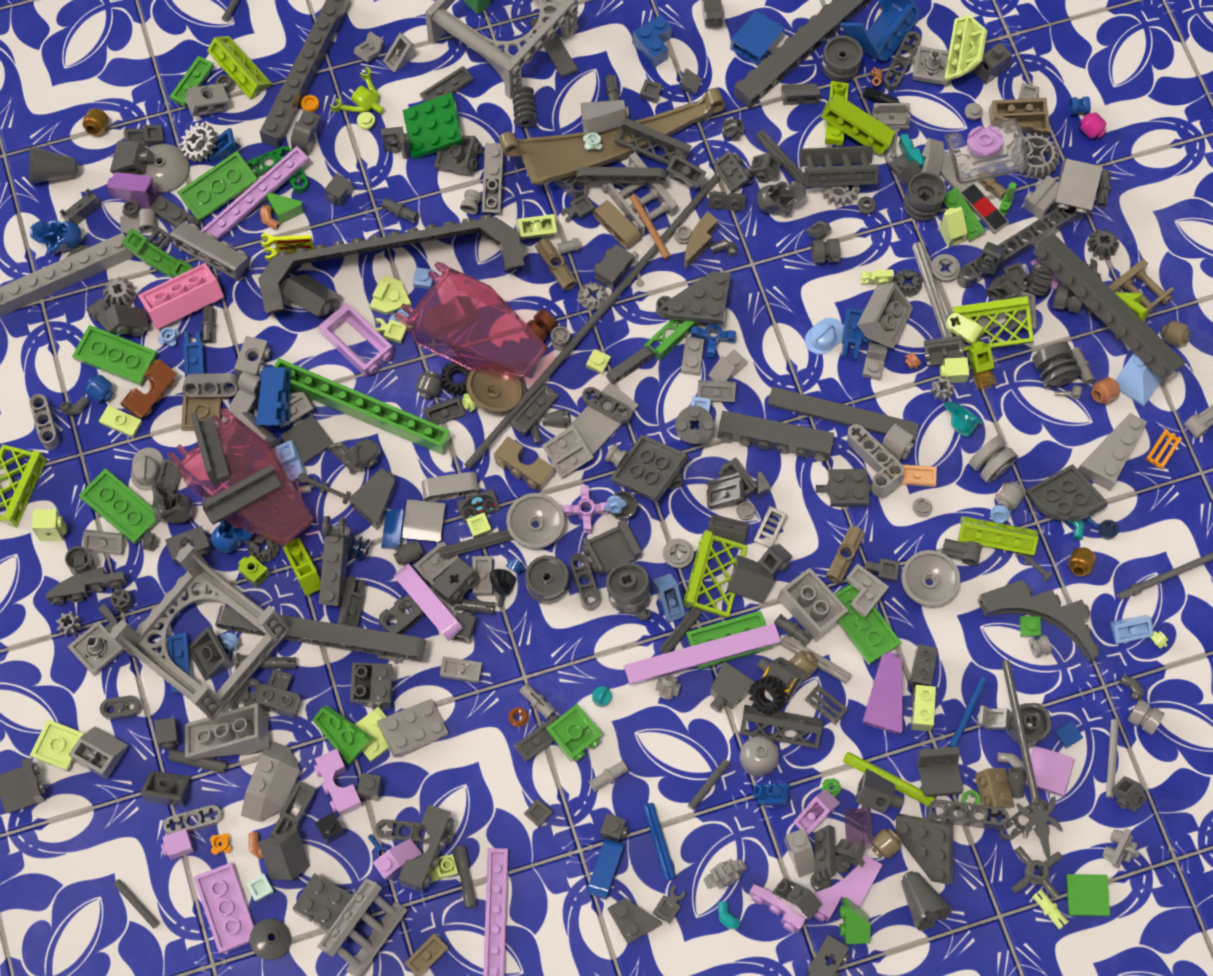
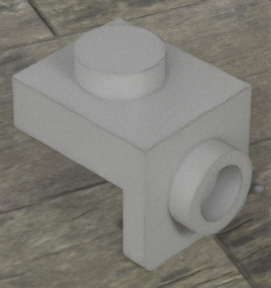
M369 32L366 41L355 47L354 54L362 60L369 62L380 55L384 41L374 33Z
M985 705L980 706V712H978L977 716L979 725L986 730H1009L1010 710L1008 708L989 709Z

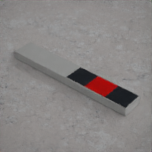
M944 151L940 175L952 188H958L972 211L993 234L1006 227L1009 221Z

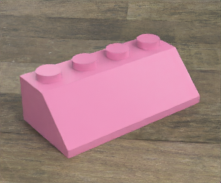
M203 263L139 294L138 297L157 330L184 318L194 311H199L211 303L217 302L224 295L217 279L206 263Z

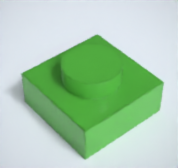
M1020 616V637H1040V616Z

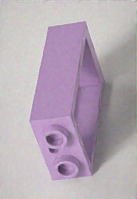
M347 302L319 325L320 334L365 377L374 374L379 366L384 362H388L394 354L392 345ZM343 323H349L379 352L367 364L334 333Z

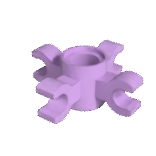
M581 486V500L578 502V505H563L564 517L578 515L583 520L584 534L591 533V519L594 517V514L606 515L609 514V511L604 510L607 502L594 504L589 499L588 486ZM583 507H589L591 510L589 512H583L581 509Z

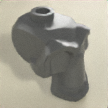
M781 181L776 185L764 186L757 193L758 207L766 213L787 216L791 214L793 204L799 203L806 196V189L803 184L792 181L789 185Z
M370 439L358 441L357 445L350 449L342 442L331 444L327 449L328 452L334 454L349 469L350 474L361 471L366 467H373L378 462L376 459L380 455V448L377 443Z
M155 481L152 484L154 519L174 524L188 521L193 511L191 501L183 494H174L165 490L163 482Z

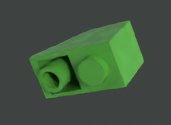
M843 898V906H840V918H843V924L839 925L840 936H844L845 944L870 943L871 925L868 915L849 898Z

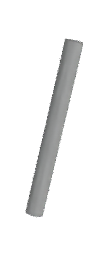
M1111 719L1106 798H1114L1112 789L1115 787L1119 720Z

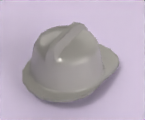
M143 448L134 455L131 477L133 484L140 490H152V484L157 481L163 461V456L155 448Z

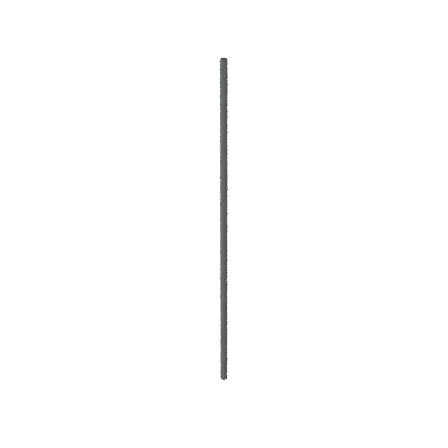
M717 174L713 175L660 238L663 243L670 238L720 180ZM656 244L649 249L523 395L518 404L510 410L465 462L464 465L468 469L476 463L516 414L533 397L657 253L659 249Z

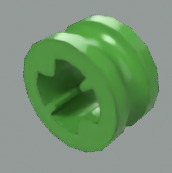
M974 790L966 791L961 798V802L967 803L966 800L970 795L971 798H975L973 804L979 805L980 795Z

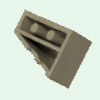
M1047 98L993 100L989 107L990 125L1023 134L1030 133L1031 136L1036 132L1037 136L1043 134L1044 138H1047L1050 133Z

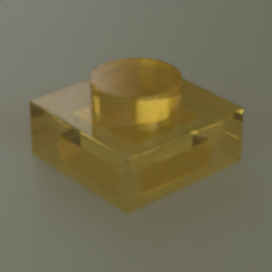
M991 369L979 373L972 371L971 375L978 391L996 385L997 382Z

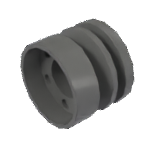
M930 172L914 175L909 182L903 201L906 213L919 221H929L939 214L946 196L945 182L941 177Z
M1063 341L1051 344L1039 350L1032 357L1037 371L1041 372L1040 378L1043 380V385L1046 389H1054L1066 385L1081 374V369L1077 366L1076 359H1071L1074 354L1068 342Z

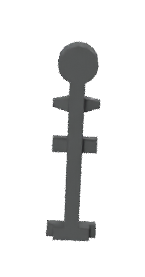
M300 473L298 476V481L300 483H309L311 489L313 486L321 488V493L325 490L343 498V504H346L351 492L347 491L346 494L326 486L327 482L321 484L316 481L315 477L313 480L308 478L306 473Z
M1019 552L1015 555V557L1021 556L1024 558L1025 561L1023 563L1025 565L1029 563L1044 576L1042 579L1044 583L1053 574L1052 571L1047 573L1033 561L1034 557L1032 555L1028 556Z

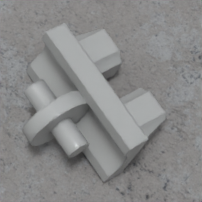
M1126 828L1124 832L1113 830L1110 840L1118 844L1116 849L1106 846L1103 852V858L1112 862L1113 867L1116 869L1120 868L1123 859L1129 863L1131 858L1137 859L1140 855L1135 850L1138 844L1132 842V831Z

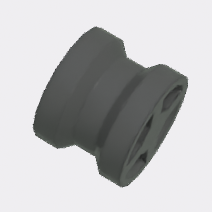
M662 296L657 300L656 314L658 317L667 319L668 310L663 309H668L671 297Z
M118 589L111 595V603L117 611L127 612L131 609L133 600L128 591Z

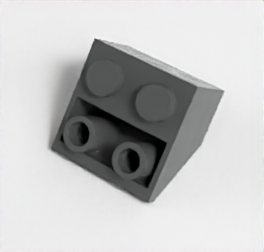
M352 663L350 702L369 708L391 709L394 675L392 664Z

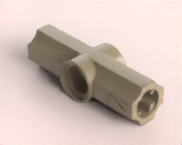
M549 238L540 240L535 245V249L547 265L549 273L555 277L562 290L569 291L577 284V280L565 264L564 257L557 252ZM558 263V264H560V265H559V266H553L552 264Z
M856 526L849 527L826 574V578L835 584L842 583L865 535V532ZM847 552L850 555V557L845 558L841 555V553Z

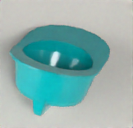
M949 401L944 403L945 408L952 413L951 426L959 434L969 437L977 424L983 423L982 419L976 417L960 404Z

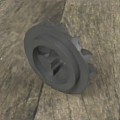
M904 268L902 271H898L893 278V282L897 284L904 296H914L922 288L923 279L913 269L906 270ZM905 279H912L911 285L909 283L904 284Z
M261 532L258 535H254L249 541V555H253L259 562H269L278 554L279 543L266 533ZM266 542V546L268 548L263 549V551H261L260 553V547L258 545H263Z

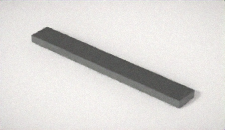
M772 387L767 404L770 407L849 427L858 424L869 432L886 435L891 427L897 424L904 431L906 430L907 433L913 435L911 441L913 443L915 442L919 423Z

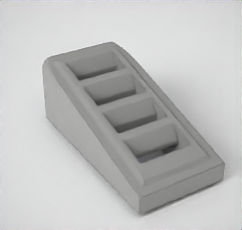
M769 506L754 541L765 547H772L787 514ZM770 514L780 518V521L770 518ZM767 521L778 525L777 528L767 525ZM764 528H767V529L773 531L774 534L771 535V534H769V533L763 531V529H764ZM762 534L770 538L771 541L768 542L764 539H761L760 535Z

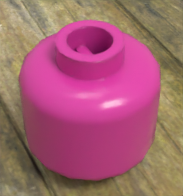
M1089 112L1080 121V130L1090 139H1094L1096 136L1100 138L1107 131L1104 129L1107 122L1097 112L1092 114Z

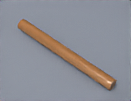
M636 194L629 197L663 258L668 259L671 255Z

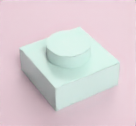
M264 873L246 883L255 902L274 893Z

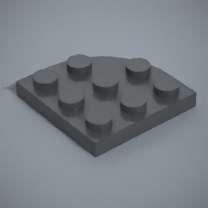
M1073 464L1025 490V495L1043 514L1062 521H1075L1087 518L1107 507L1108 503Z

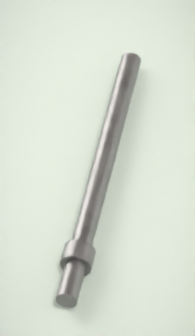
M1213 552L1142 583H1134L1128 589L1118 592L1117 597L1119 600H1122L1131 595L1136 596L1147 588L1213 560Z

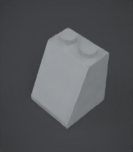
M1065 159L1061 167L1054 204H1058V208L1066 210L1069 207L1076 208V212L1086 214L1087 211H1092L1103 167Z

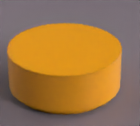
M314 95L304 96L301 100L302 110L315 113L319 109L317 97Z

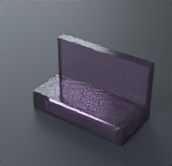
M862 805L860 809H844L846 840L851 844L857 842L865 849H871L873 846L871 808Z

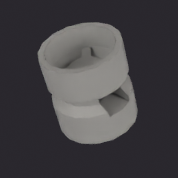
M1139 699L1127 721L1135 726L1142 725V730L1152 735L1165 713L1157 708L1151 709L1150 704Z

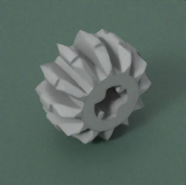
M118 276L116 281L110 278L111 283H105L106 289L103 290V295L105 296V301L110 303V306L113 304L128 306V302H133V296H135L136 292L133 284L126 277L121 280Z

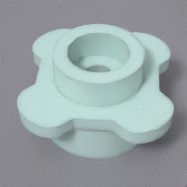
M589 133L583 137L585 149L600 150L602 148V144H600L601 137L597 133Z

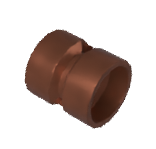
M540 309L533 316L534 320H529L523 326L526 336L538 344H541L547 338V333H552V330L558 326L555 318L544 309Z

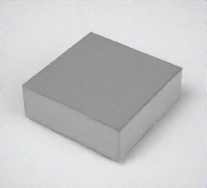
M1022 83L1018 99L1037 98L1040 87Z

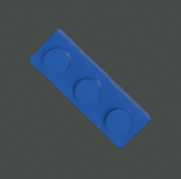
M182 633L167 636L168 652L171 660L192 678L189 635ZM171 685V693L174 695L181 694Z

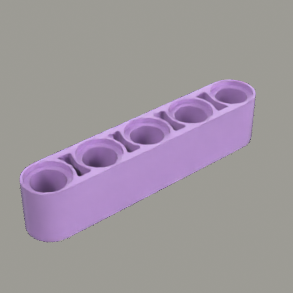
M409 563L394 575L395 579L448 641L463 629L462 625Z

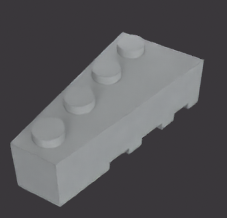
M1129 413L1085 459L1078 470L1087 480L1110 491L1147 421Z

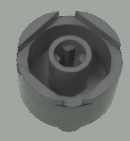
M689 406L683 409L675 422L677 436L684 443L690 445H698L705 442L712 434L714 428L711 414L700 406ZM691 421H697L699 423L697 425L699 428L698 430L695 428L693 430L690 429Z
M1038 703L1021 704L1019 707L1028 748L1039 745L1050 732L1052 725L1051 716L1048 710ZM1012 714L1009 721V730L1007 731L1011 738L1019 744Z

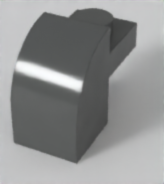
M702 0L704 25H723L724 11H722L721 0Z
M303 111L299 121L295 122L292 131V150L297 146L307 156L310 155L316 142L314 134L321 121V115Z

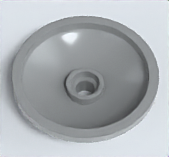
M157 144L149 147L148 149L154 154V160L147 162L145 172L140 175L153 178L158 194L169 193L181 187L186 181L190 170L188 159L184 156V153L176 146L169 144Z
M530 493L518 498L510 506L506 518L510 536L518 544L531 549L544 548L554 543L560 537L565 521L563 510L558 502L550 496L541 493ZM537 523L539 527L534 528L532 525Z
M925 550L914 554L907 560L902 570L901 581L906 594L913 601L923 606L936 607L946 604L956 595L960 586V573L954 561L947 555L934 550ZM925 581H931L932 585H927Z

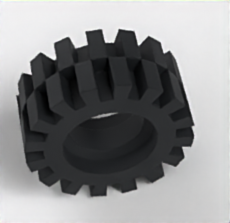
M457 359V363L454 360L451 361V364L446 363V368L443 367L441 373L444 390H447L448 394L452 392V396H456V393H459V396H462L463 392L465 394L468 393L466 382L473 369L470 363L467 365V361L461 363L460 359ZM461 372L465 375V380L462 383H454L451 380V376L454 373Z
M765 676L755 681L750 687L752 690L749 691V694L752 696L749 697V700L754 701L751 705L753 707L757 706L756 710L758 712L762 710V714L774 713L784 707V703L787 702L785 697L788 696V693L784 692L786 687L781 686L783 683L781 680L777 682V677ZM764 688L771 692L773 696L772 702L765 698Z

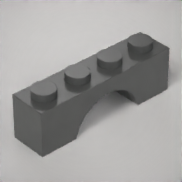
M429 804L421 821L422 828L430 836L429 847L421 857L414 860H406L398 878L400 885L422 893L425 887L428 888L432 880L431 872L433 868L436 869L438 866L439 852L444 850L447 843V838L445 837L454 825L450 811Z

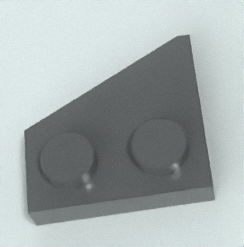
M626 898L607 908L627 945L662 926L659 920Z

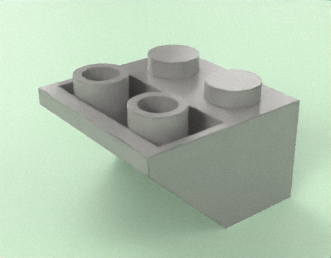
M94 726L79 738L69 756L74 762L107 780L129 745Z

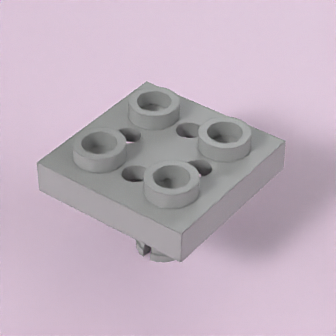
M918 46L912 80L947 86L948 81L944 77L949 51Z
M99 621L67 646L93 676L125 651L109 636L110 633Z

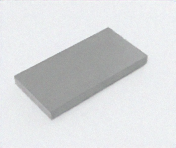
M611 383L602 390L603 393L629 406L632 414L639 407L636 402ZM608 401L602 403V407L606 410L611 409L613 406ZM587 406L567 429L574 425L594 456L623 424ZM627 412L620 413V417L627 416Z

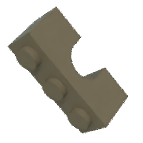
M507 436L494 453L495 463L503 469L507 468L510 470L515 478H521L526 481V484L531 489H537L541 492L553 477L554 467L539 457L533 464H522L519 459L524 454L523 446Z

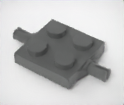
M828 469L827 485L816 484L815 490L816 493L827 492L830 498V507L869 506V493L872 492V484H869L867 479V469Z

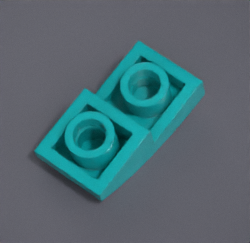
M908 134L901 135L899 147L902 154L910 162L916 160L922 170L925 158L921 155L920 149H914L913 141L909 140Z

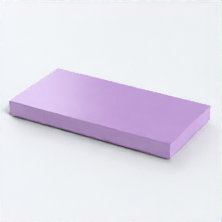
M231 862L194 876L193 878L219 954L250 943V933L254 928V923L233 863Z

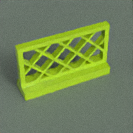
M1028 296L953 307L954 313H958L975 323L984 316L991 320L983 328L976 342H979V339L986 332L993 338L987 344L991 348L1034 343L1031 306ZM1026 311L1027 317L1022 323L1014 318L1018 312ZM1000 314H1006L1010 317L1004 325L996 321ZM955 319V324L959 325L958 320ZM1012 319L1020 325L1014 333L1006 328ZM993 322L1001 327L995 336L987 331ZM1022 327L1029 331V338L1020 339L1016 335ZM1003 330L1012 335L1005 342L998 339ZM973 345L963 347V352H968V348L973 347Z
M2 444L0 449V469L4 468L6 474L0 477V482L9 478L11 485L3 489L0 487V495L3 500L0 503V508L5 506L7 509L4 517L0 516V522L8 523L10 526L17 528L47 461L41 452L35 450L30 452ZM6 451L12 452L14 457L4 461L3 458ZM25 456L30 457L28 463L21 466L19 459ZM16 461L18 468L9 472L7 466ZM21 472V479L14 483L11 476ZM13 489V497L6 500L4 493Z
M705 530L699 541L683 600V607H697L700 610L728 618L735 594L731 592L724 594L719 585L727 581L729 583L730 580L724 567L730 564L734 566L736 559L733 558L729 550L732 548L742 550L740 556L745 557L747 546L712 535L713 532ZM713 541L721 543L723 550L715 553L712 548ZM726 552L730 562L722 565L718 555ZM714 558L719 567L711 571L707 562ZM721 570L726 579L718 583L713 573ZM710 576L714 585L706 589L702 581L703 578ZM716 587L721 597L713 601L708 591ZM705 593L710 602L706 605L697 603L698 596ZM723 599L727 606L726 611L718 610L715 603Z

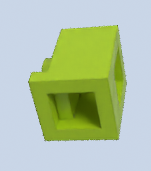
M979 341L973 343V347L968 348L970 368L979 373L994 368L992 351L989 345Z
M253 555L249 558L247 556L242 558L238 564L239 573L255 588L270 575L268 568L263 566Z

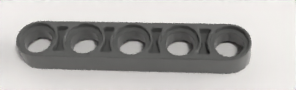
M580 167L576 171V179L581 183L660 184L666 181V170L663 168Z

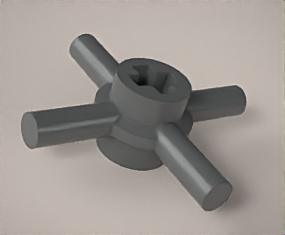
M1021 846L1015 849V853L1026 867L1024 871L1025 877L1011 887L1012 891L1017 894L1031 883L1042 885L1053 900L1060 894L1049 882L1048 878L1049 868L1063 858L1061 853L1057 851L1046 861L1042 862L1039 860L1032 861ZM1038 869L1040 874L1036 876L1033 872Z

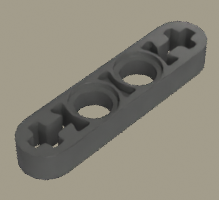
M910 31L905 35L884 77L883 86L886 90L894 91L899 87L920 44L921 36L919 33ZM912 38L915 39V41H913L912 45L909 46L910 40H911ZM907 51L910 53V56L903 57L901 52ZM901 65L903 70L897 71L894 69V66ZM895 76L894 82L890 84L889 81Z
M382 819L375 827L376 833L381 839L404 842L412 838L414 843L428 845L430 843V837L422 839L419 836L420 831L423 829L421 823ZM384 825H387L389 829H394V825H397L395 829L396 836H393V831H386V834H382V830L379 829L383 828ZM404 826L409 827L411 830L407 837L399 834V830ZM452 830L448 831V836L451 837L447 838L446 846L451 845L454 841Z

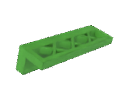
M671 319L644 344V347L649 346L655 353L654 357L661 361L691 333V326H698L702 322L685 321L678 326V320ZM667 330H675L668 338H665ZM654 342H662L656 349L651 347Z

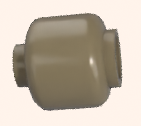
M1170 321L1168 325L1163 326L1161 335L1164 336L1165 343L1181 347L1188 343L1191 330H1189L1187 324Z
M801 650L789 660V662L807 672L803 680L811 676L818 668L817 657L811 651Z
M891 828L889 830L882 829L871 840L874 846L872 851L879 858L884 856L890 859L900 850L901 838Z

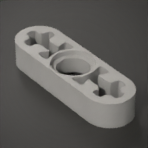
M210 805L170 816L165 819L163 828L168 835L184 829L192 832L217 825L221 822L223 815L219 807ZM210 811L218 813V815H215L214 820L210 817L204 818L205 823H203L200 813H203L204 817L211 814ZM192 815L197 816L199 819L198 823L194 826H190L187 823L188 818ZM182 818L183 823L186 826V828H183L182 825H178L175 827L174 831H172L171 828H168L169 826H171V822L173 821L175 822V824L182 823L180 820Z

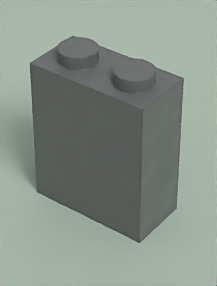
M306 274L288 278L282 291L283 296L318 317L333 313L340 306L341 295Z

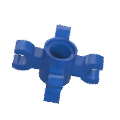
M711 323L707 325L706 329L691 326L690 337L704 339L708 345L707 357L714 358L716 345L720 341L735 343L736 331H722L720 325ZM715 333L717 334V336L712 337L709 334Z

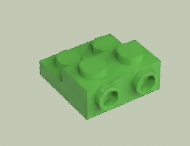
M578 704L546 728V731L555 740L558 748L570 762L574 759L576 762L586 755L584 752L589 747L594 749L601 743L599 739L602 737V733Z

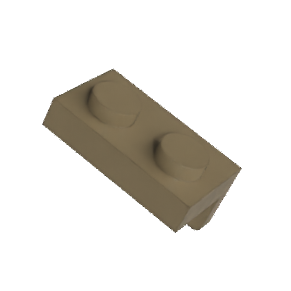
M987 768L975 774L982 805L1004 809L1015 807L1005 768Z

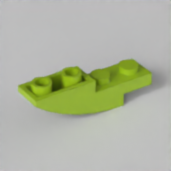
M831 81L829 99L836 93L847 100L849 83ZM826 121L825 144L843 146L844 132Z

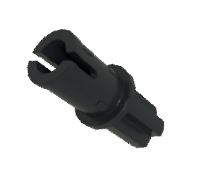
M865 87L863 91V97L878 103H897L899 100L885 94L884 91L880 92L870 87Z

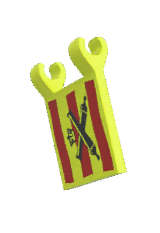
M267 233L261 235V239H268L267 242H261V246L265 248V253H272L270 256H265L266 261H271L273 257L277 256L278 252L288 251L291 254L296 253V249L300 248L314 250L311 235L273 237ZM275 244L276 249L271 248L270 246Z

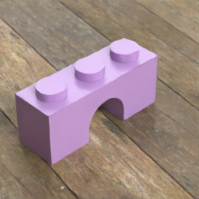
M334 749L315 758L317 765L313 767L317 776H322L325 781L321 785L325 794L330 793L333 799L329 802L333 812L338 811L341 817L361 808L362 804L353 784L343 788L335 784L337 776L346 772L338 750Z

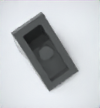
M901 154L888 164V167L906 188H908L912 177L921 173L918 162L916 160L910 162L904 154Z

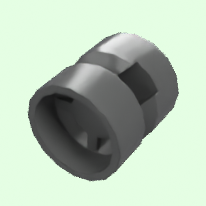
M827 239L826 242L823 240H812L811 254L813 264L825 263L826 260L829 263L840 262L839 239Z
M1057 285L1052 308L1060 310L1067 308L1069 312L1079 313L1082 301L1067 286Z
M75 546L67 551L65 562L73 575L95 569V562L86 548Z

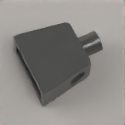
M998 43L983 54V60L976 67L974 74L985 85L1011 67L1012 54L1002 43Z
M117 141L110 172L112 174L115 172L143 174L146 170L147 162L154 160V154L140 142Z
M724 661L710 689V695L715 698L710 707L716 712H720L724 705L734 709L752 690L750 687L754 681Z
M866 768L857 786L855 802L880 812H886L889 805L900 809L904 798L894 794V783Z

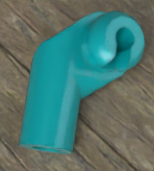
M1083 520L1067 521L1075 527L1073 538L1075 540H1083L1085 528Z
M718 902L720 923L728 929L739 928L740 920L729 913L728 902Z

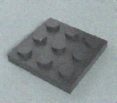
M641 434L610 479L614 484L658 502L689 457L682 451Z

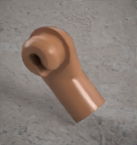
M876 67L872 68L870 76L874 77L872 79L873 85L878 86L882 83L883 72Z

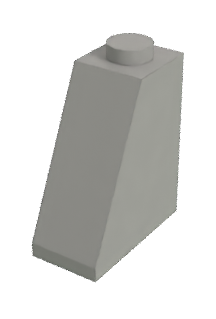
M624 100L581 103L584 136L589 133H599L619 127L622 121L629 117V109L625 107Z

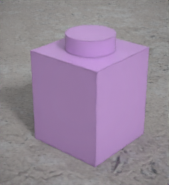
M186 829L162 837L164 842L161 844L164 856L168 855L171 860L194 852L189 833Z

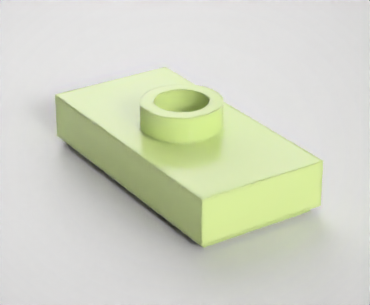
M109 405L99 420L100 424L131 438L135 437L143 423L141 419Z

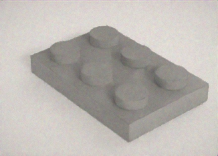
M432 699L377 721V725L394 758L448 735V731Z

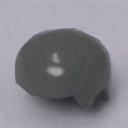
M625 491L613 494L612 496H620L622 500H625L626 506L622 508V513L615 514L610 512L611 515L619 520H627L633 517L637 511L638 504L635 496Z

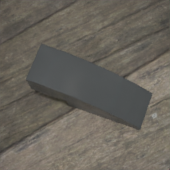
M300 781L297 782L279 814L280 818L273 828L270 838L294 829L299 830L314 798L316 788Z

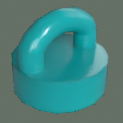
M606 686L598 687L593 691L592 701L596 706L606 707L610 704L612 695Z

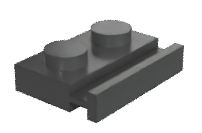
M735 473L707 481V507L712 510L744 501L743 475Z

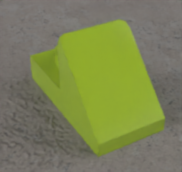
M1116 292L1115 294L1145 322L1148 309L1140 305L1142 294Z

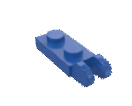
M846 308L841 357H846L848 345L854 346L852 359L857 360L863 332L857 324L864 312L862 310Z
M196 330V342L191 343L189 331H184L185 377L189 374H205L203 343L200 330Z

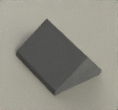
M737 555L726 591L763 604L774 581V574L771 575L759 562Z
M207 626L190 644V655L205 681L233 667L211 626Z
M151 771L140 795L145 802L185 807L191 776Z
M298 829L258 842L270 879L292 881L310 866Z

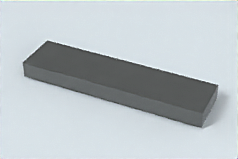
M538 18L530 21L532 29L536 25ZM555 32V35L544 43L543 48L563 79L577 73L578 68Z

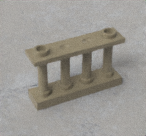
M1143 258L1108 287L1114 293L1124 288L1130 293L1142 294L1133 285L1134 279H1141L1158 296L1151 303L1142 294L1141 304L1148 309V316L1162 303L1166 305L1172 299L1171 295L1174 288L1171 287L1164 292L1146 274L1145 269L1148 262ZM1088 307L1086 308L1091 314L1093 313Z

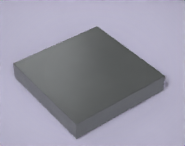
M312 415L280 435L284 443L293 440L303 466L325 452L329 445L333 444Z

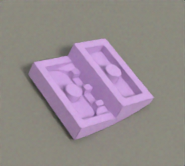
M1033 746L1030 757L1037 788L1044 790L1045 793L1065 797L1075 759L1055 751ZM1026 777L1025 786H1028L1027 777Z

